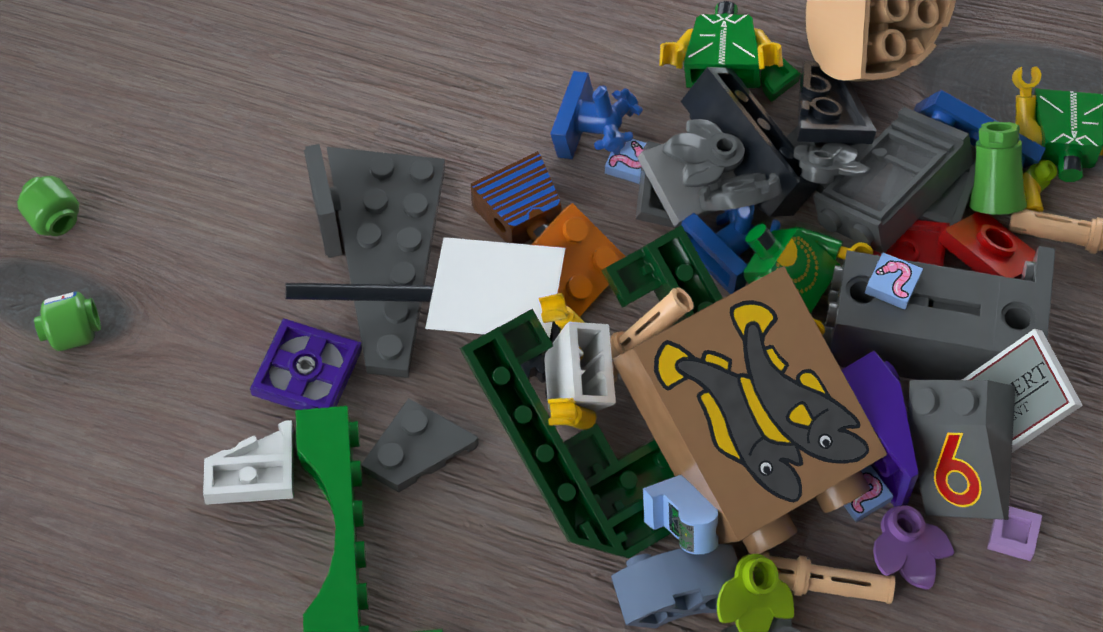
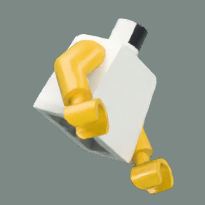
M562 293L539 297L543 323L555 321L561 328L559 335L552 343L554 347L548 349L544 359L546 375L545 395L548 401V409L551 412V418L548 419L549 425H568L581 430L589 429L596 423V411L616 403L609 324L585 323L570 307L566 306Z

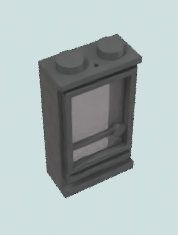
M903 107L898 112V118L857 157L856 162L871 168L870 174L860 177L839 175L821 194L817 192L813 196L819 224L830 232H837L852 239L855 243L863 242L871 246L873 250L881 254L885 253L973 164L969 133Z

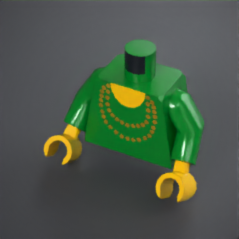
M760 224L752 228L745 237V241L755 251V254L744 269V278L750 284L785 266L811 313L832 281L835 265L841 266L836 260L840 258L844 261L847 250L873 254V249L863 242L856 243L849 249L843 246V241L801 227L770 232L765 224ZM814 319L823 335L825 333L824 325L817 319Z

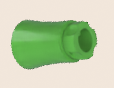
M994 121L981 124V128H979V140L976 142L974 183L969 207L974 211L985 214H1011L1022 211L1027 207L1022 171V141L1019 140V125L1015 123Z

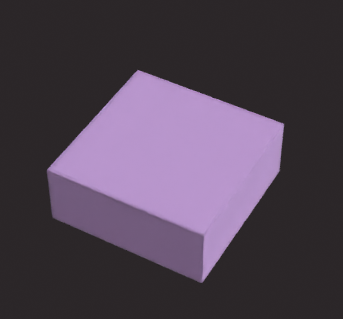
M1009 506V520H993L987 549L1031 561L1036 548L1042 515Z

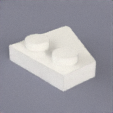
M292 420L279 423V431L260 440L252 436L239 442L236 447L230 450H222L205 458L203 484L205 504L293 499L294 429Z

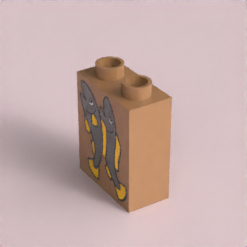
M785 266L759 278L612 359L675 477L682 475L718 510V524L716 527L718 544L742 540L749 554H760L779 545L798 532L788 512L814 497L823 513L831 512L854 501L871 489L861 470L887 455Z

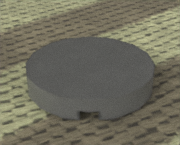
M751 173L722 179L721 182L717 183L718 189L713 191L710 190V186H704L699 190L698 196L703 210L719 211L746 207L770 200L778 196L782 189L780 179L775 173H771L768 180H766L765 174Z

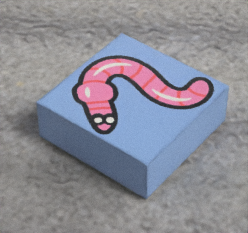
M632 139L626 142L625 146L620 150V154L615 155L611 152L605 165V174L639 184L641 164L637 157L647 143Z
M882 253L867 284L865 294L905 310L921 277L923 268Z
M871 465L861 470L871 489L854 501L844 505L855 522L887 505L893 498V495Z

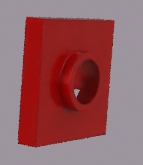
M976 212L945 228L937 239L941 245L975 272L1015 279L1022 278L1025 261H1033L1036 253L1035 250L992 216Z

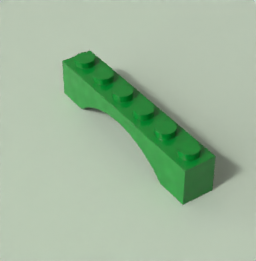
M348 406L295 410L296 443L301 468L317 483L328 500L336 527L334 553L329 572L317 597L303 614V632H370L369 625L361 626V610H369L367 582L359 583V568L367 567L365 541H357L356 527H364L363 501H355L354 487L362 486L360 460L353 461L352 448L360 447L358 421H350Z

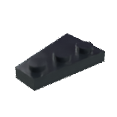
M804 61L800 74L797 141L843 143L847 145L872 144L876 129L851 82L830 77L821 70L818 62Z

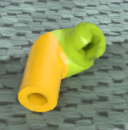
M1042 160L1031 165L1023 173V184L1027 201L1025 209L1043 212L1044 208L1040 193L1057 175V168L1053 162Z

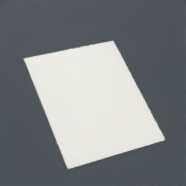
M444 237L425 329L486 334L533 308L550 338L552 322L543 323L539 297L558 293L565 248Z

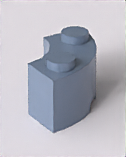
M718 544L714 551L706 554H691L681 548L655 556L640 554L630 558L626 562V568L611 575L625 624L628 626L658 628L670 621L700 613H717V600L721 587L725 582L735 577L738 560L733 545Z

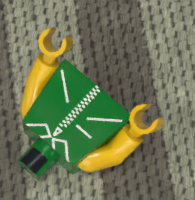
M723 1L716 5L715 14H701L696 17L694 28L688 29L677 42H666L660 45L659 66L663 67L665 64H671L676 66L677 69H682L684 63L686 88H691L707 67L732 68L747 88H760L761 69L774 64L778 65V67H783L782 48L779 43L771 42L763 30L754 28L753 18L750 15H738V7L735 3Z
M1037 66L1032 67V78L1029 84L1025 83L1022 79V67L1016 69L1013 73L1012 81L1020 89V95L1016 96L1015 124L1019 125V133L1046 148L1040 161L1049 160L1055 166H1058V177L1060 180L1065 182L1080 180L1083 177V168L1090 169L1095 167L1098 157L1103 156V94L1035 88L1032 95V87L1038 85L1041 80L1040 69Z

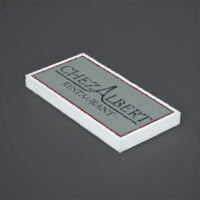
M1033 329L962 379L989 380L1015 386L1012 453L1083 406L1043 331Z

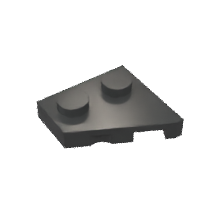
M408 398L362 462V472L400 492L416 483L422 475L432 474L446 466L445 461L464 450H467L469 453L476 449L479 444L478 436Z

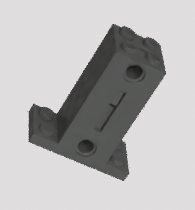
M1038 246L1033 261H1025L1021 279L903 260L923 268L921 277L905 310L865 294L867 284L881 256L847 250L843 266L835 265L826 305V311L828 312L826 322L824 323L825 333L822 336L840 367H847L875 351L883 362L887 361L895 368L899 377L915 380H962L1033 329L1042 330L1047 339L1056 249Z

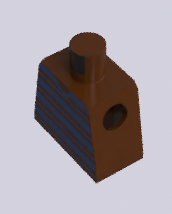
M538 151L470 184L474 210L506 243L523 244L529 240L534 242L562 212L560 198Z

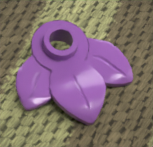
M898 506L889 509L881 520L883 533L874 542L873 553L878 569L885 576L899 571L901 576L911 585L922 589H930L933 587L936 577L935 559L948 558L954 554L951 542L940 528L925 523L923 516L911 506Z

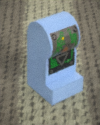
M682 475L643 488L644 522L653 530L663 526L679 539L680 547L687 553L706 554L717 548L718 536L716 534V527L718 524V510Z

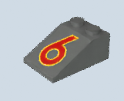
M910 380L908 423L926 515L1009 520L1015 386L989 380Z

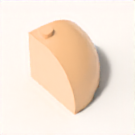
M807 0L806 32L811 53L815 61L820 65L821 70L837 80L854 82L875 81L898 76L911 66L920 64L937 46L934 42L942 27H948L956 0Z

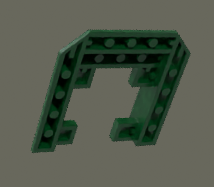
M682 225L601 270L622 308L651 291H654L658 300L661 301L673 288L676 289L678 287L684 290L692 299L694 307L673 325L723 299ZM533 308L459 348L569 543L630 559L671 534L664 526L653 530L644 522L643 488L675 477L655 438L650 439L617 459L597 423L593 427L582 430L564 441L556 427L549 425L548 419L550 417L521 367L523 363L554 347Z

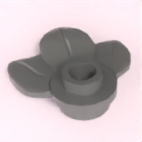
M704 119L688 120L686 123L687 133H680L671 137L665 143L662 150L664 154L687 164L683 177L684 187H703L718 182L723 173L733 171L741 164L745 153L744 145L739 138L732 134L723 133L715 123ZM721 149H726V150H729V151H727V152H722V151H720V150H721Z
M827 143L822 148L803 144L798 145L794 149L793 156L800 160L799 166L802 168V177L811 182L828 184L834 182L835 175L837 174L860 177L871 173L870 167L856 162L858 151L847 144Z

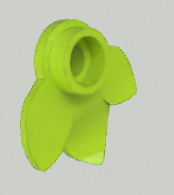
M749 554L739 560L735 569V577L725 582L719 592L717 600L718 619L721 623L735 621L739 632H768L773 617L779 619L794 617V602L791 590L786 583L779 579L777 567L770 559L761 554Z

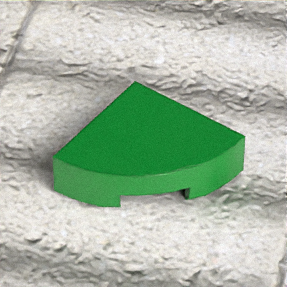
M783 59V67H778L775 64L765 66V69L761 71L760 78L765 96L773 102L799 82L801 73L785 59Z

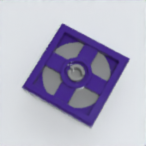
M283 318L250 387L251 395L296 410L337 407L361 354V342Z

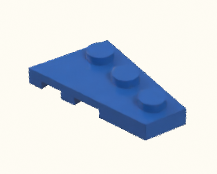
M943 90L920 101L913 110L969 133L970 144L975 147L976 142L979 140L981 124L996 121ZM1019 133V140L1022 141V167L1026 168L1038 163L1046 148Z

